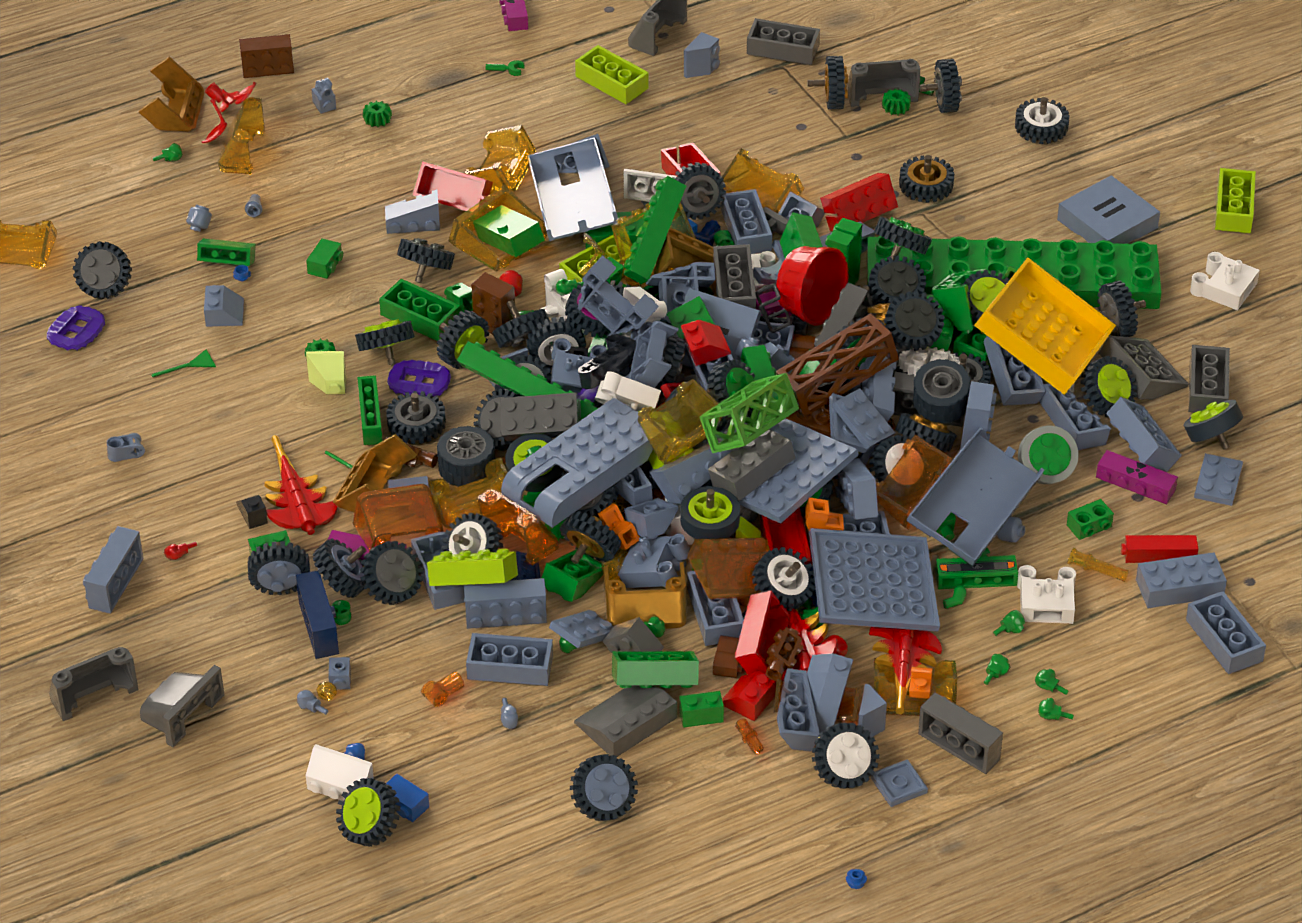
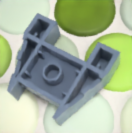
M602 255L583 277L582 282H584V285L580 292L582 296L579 300L578 310L580 311L585 307L611 331L609 335L622 332L627 333L631 329H639L659 306L646 294L633 306L628 299L618 293L612 285L606 282L616 270V267Z
M695 262L685 267L675 268L672 271L655 274L646 282V285L658 286L659 301L666 303L668 313L684 304L689 288L698 291V287H710L715 281L714 263ZM667 314L661 318L660 322L672 326Z
M653 321V323H644L639 329H632L630 338L635 340L636 346L631 371L625 377L655 388L671 368L670 364L663 362L664 357L662 354L666 347L667 339L675 334L679 328L660 321Z

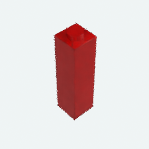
M1125 535V541L1121 543V555L1125 556V563H1145L1198 555L1199 550L1196 535Z

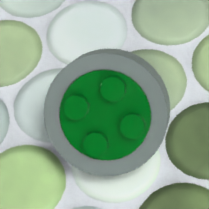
M1042 426L1030 431L1023 438L1018 449V461L1036 474L1041 468L1045 470L1037 483L1053 484L1065 480L1075 470L1078 462V447L1073 437L1066 430L1057 426Z

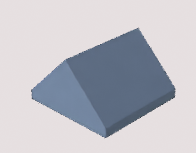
M865 684L858 725L863 726L864 730L870 732L869 736L873 737L885 730L887 703L869 684Z

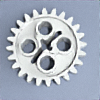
M927 346L925 350L919 348L918 351H914V348H912L910 351H902V354L899 356L898 366H900V369H903V372H908V375L914 374L915 377L916 372L922 365L927 364L929 360L948 359L958 364L960 362L959 357H955L956 354H950L951 351L944 352V349L937 350V347L930 349Z

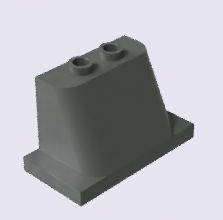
M213 665L204 675L182 672L172 673L142 704L140 708L141 721L164 732L167 745L174 747L186 735L184 720L204 700L205 705L213 708L225 695L221 668Z

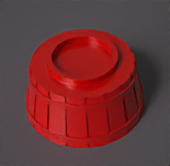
M802 246L792 250L783 261L777 276L776 287L781 296V299L778 300L779 304L786 311L798 316L804 322L814 326L824 324L825 320L829 319L833 305L837 304L840 299L841 290L848 284V265L844 254L839 249L830 247Z

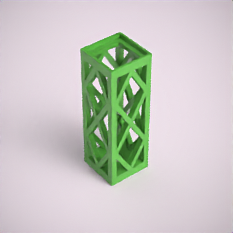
M783 373L754 380L699 417L712 453L746 446L797 411L799 407L788 375ZM773 391L778 394V400L772 397ZM749 407L753 408L751 418L746 417ZM722 416L732 418L727 434L716 431L719 418ZM717 437L723 439V441L718 443Z

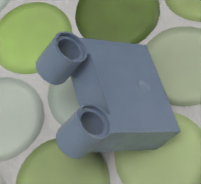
M559 338L555 341L551 354L553 367L550 384L555 382L563 387V391L568 393L570 390L579 394L583 388L581 387L578 368L606 351L607 348L602 345H595L592 347L590 357L570 354L571 343L567 339Z
M682 534L657 537L652 540H648L643 535L639 538L638 542L630 547L618 575L626 588L658 586L666 588V581L668 579L678 577L671 563L673 557L677 560H684L691 555V549Z

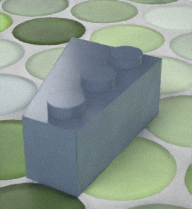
M437 190L432 191V194L426 196L418 195L416 199L410 201L403 200L385 206L387 234L440 230Z

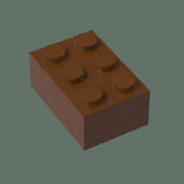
M290 34L239 39L243 78L294 73Z
M486 272L483 273L471 284L473 312L488 322L490 328L488 332L493 335L492 332L496 328L513 320L507 302L513 300L515 303L514 286Z

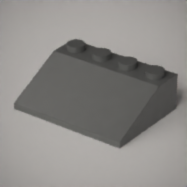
M1109 335L1098 352L1101 357H1116V360L1120 359L1123 361L1121 365L1126 364L1128 366L1126 371L1131 370L1133 374L1129 376L1130 378L1135 377L1136 380L1132 385H1137V390L1133 392L1137 393V398L1140 400H1153L1186 388L1189 385L1148 339Z
M632 685L631 688L622 689L574 720V723L607 754L618 757L677 718V701L660 688L654 686L651 688H641L640 685Z

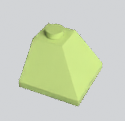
M344 351L306 352L309 382L326 394H345L346 368Z

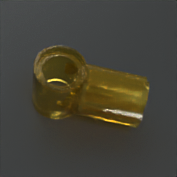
M619 549L612 560L602 565L603 573L604 566H608L609 580L622 581L618 573L628 554L626 550Z

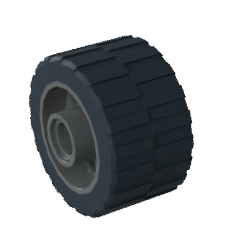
M936 359L922 365L914 377L913 401L917 412L931 422L950 423L960 419L967 410L971 377H969L968 371L962 365L948 359Z
M460 426L450 429V431L445 432L440 437L437 444L439 472L443 480L453 486L471 488L480 486V484H484L492 478L496 468L495 442L487 431L479 427Z

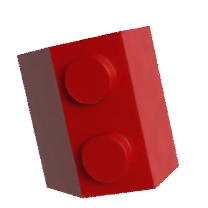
M702 320L681 325L685 343L695 366L731 354L720 326Z
M761 671L743 675L723 697V705L755 722L776 696L777 681L769 679Z

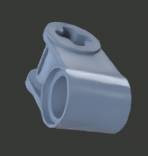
M137 433L110 437L106 442L108 459L113 462H119L121 460L141 457L145 453L144 446L141 444V436Z

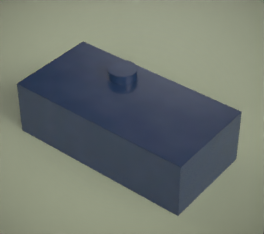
M318 571L296 575L298 601L315 659L338 655L337 627L334 620L336 613L334 606L329 604L321 575Z

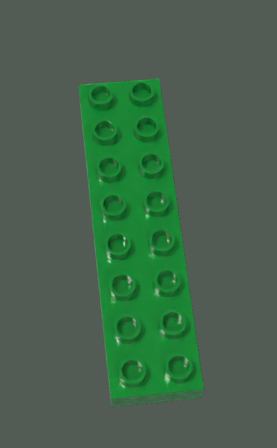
M881 236L868 237L867 285L872 267L874 268L877 262L880 264V260L883 258L887 261V257L891 256L895 244ZM957 236L951 239L932 238L926 254L901 248L898 255L900 261L903 260L904 256L907 257L908 263L912 259L914 260V266L917 263L920 265V270L923 269L924 275H926L925 292L928 295H933L932 288L951 274L986 269L988 274L993 270L996 271L995 275L998 276L999 273L1003 274L1007 264L1019 269L1024 261L1029 258L1092 307L1100 306L1098 304V293H1100L1099 288L1102 285L1122 281L1129 288L1128 292L1132 293L1131 299H1134L1135 302L1145 300L1146 307L1139 309L1160 308L1162 292L1157 245L1142 241L1132 244L1112 243L1106 240L1096 243H1081L1069 239L1061 240L1060 242H1044L1033 238L1023 241H1007L996 237L987 240H970Z

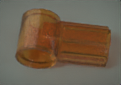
M457 671L452 672L437 682L433 680L428 681L422 687L421 694L433 706L440 707L446 702L449 695L464 687V681Z

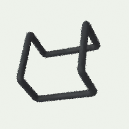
M775 283L755 292L756 299L760 305L759 309L771 333L792 325L790 314L785 309L769 316L764 306L781 299ZM774 287L777 297L762 303L759 293ZM785 313L788 323L773 329L769 319Z

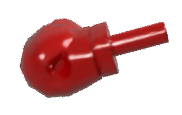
M197 542L179 545L171 544L164 549V555L169 560H177L187 554L188 549L196 547Z

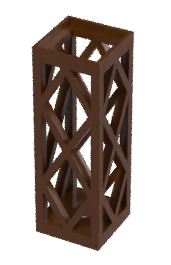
M869 314L777 370L776 374L787 373L799 407L797 411L803 417H806L829 403V397L832 393L837 395L844 394L899 360L891 332L872 314ZM863 335L855 347L841 349L848 336ZM833 345L829 352L820 353L821 351ZM876 356L868 369L854 370L862 358ZM834 359H840L839 361L832 364ZM822 360L813 373L799 375L807 362ZM843 367L841 372H835L836 370ZM855 378L849 383L842 386L846 379ZM835 381L827 394L812 396L821 383Z

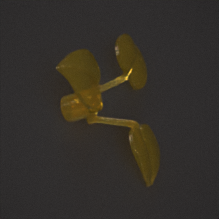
M587 233L584 234L583 242L591 245L595 250V254L578 271L582 277L595 264L594 260L599 253L606 257L604 250Z

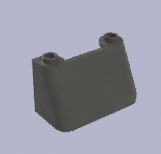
M657 0L643 14L629 35L628 46L654 56L658 52V46L655 45V34L664 24L672 27L675 22H680L682 25L686 23L687 0Z
M914 59L859 62L852 65L847 84L851 107L859 106L860 100H866L869 94H882L894 89H902L903 92L907 91L911 102H918L921 70L919 63Z
M118 647L55 673L52 676L49 696L62 721L73 718L72 708L78 707L76 699L112 685L115 691H118L119 688H125L129 694L138 691L133 657L129 650L124 647Z

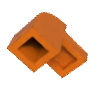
M809 497L805 507L806 526L809 531L811 528L844 530L843 514L829 512L828 500Z
M613 503L598 513L600 520L603 522L602 524L610 527L609 530H613L615 535H618L619 540H621L620 549L627 550L639 541L640 537L633 523L624 520L617 504Z
M912 667L909 697L929 699L932 693L933 668Z

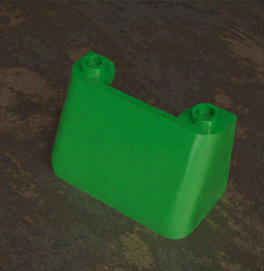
M986 269L951 274L932 288L933 297L956 329L962 331V333H970L975 328L967 296L968 286L964 282L971 274L975 275L977 271H981L982 274Z

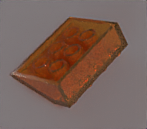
M765 538L695 539L687 557L709 599L750 598V595L762 592L761 590L755 591L754 587L757 584L752 582V579L755 577L752 576V573L755 570V565L770 548Z

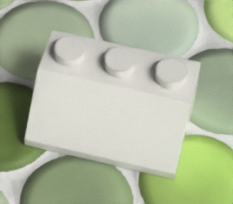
M624 169V198L650 202V199L657 191L655 187L660 179L662 180L667 176L676 178L677 176Z
M316 744L313 747L306 772L308 790L329 796L332 799L344 801L345 798L341 795L343 791L349 793L347 787L349 785L354 786V781H360L361 778L374 779L371 762Z

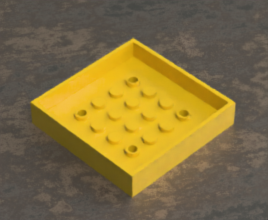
M1027 258L974 326L1065 395L1116 325L1031 259Z

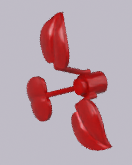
M215 82L206 88L205 93L211 98L210 102L214 105L221 122L209 133L204 141H201L202 143L211 142L223 133L227 123L221 113L230 104L235 103L237 105L246 100L256 86V82H253L252 85L246 87L241 92L228 93ZM222 101L221 106H220V109H219L218 106H217V104H216V102L219 103V102Z

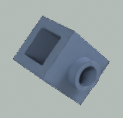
M350 657L329 658L328 677L330 690L350 689Z

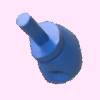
M352 743L347 745L346 751L343 752L344 754L365 760V747L363 744Z

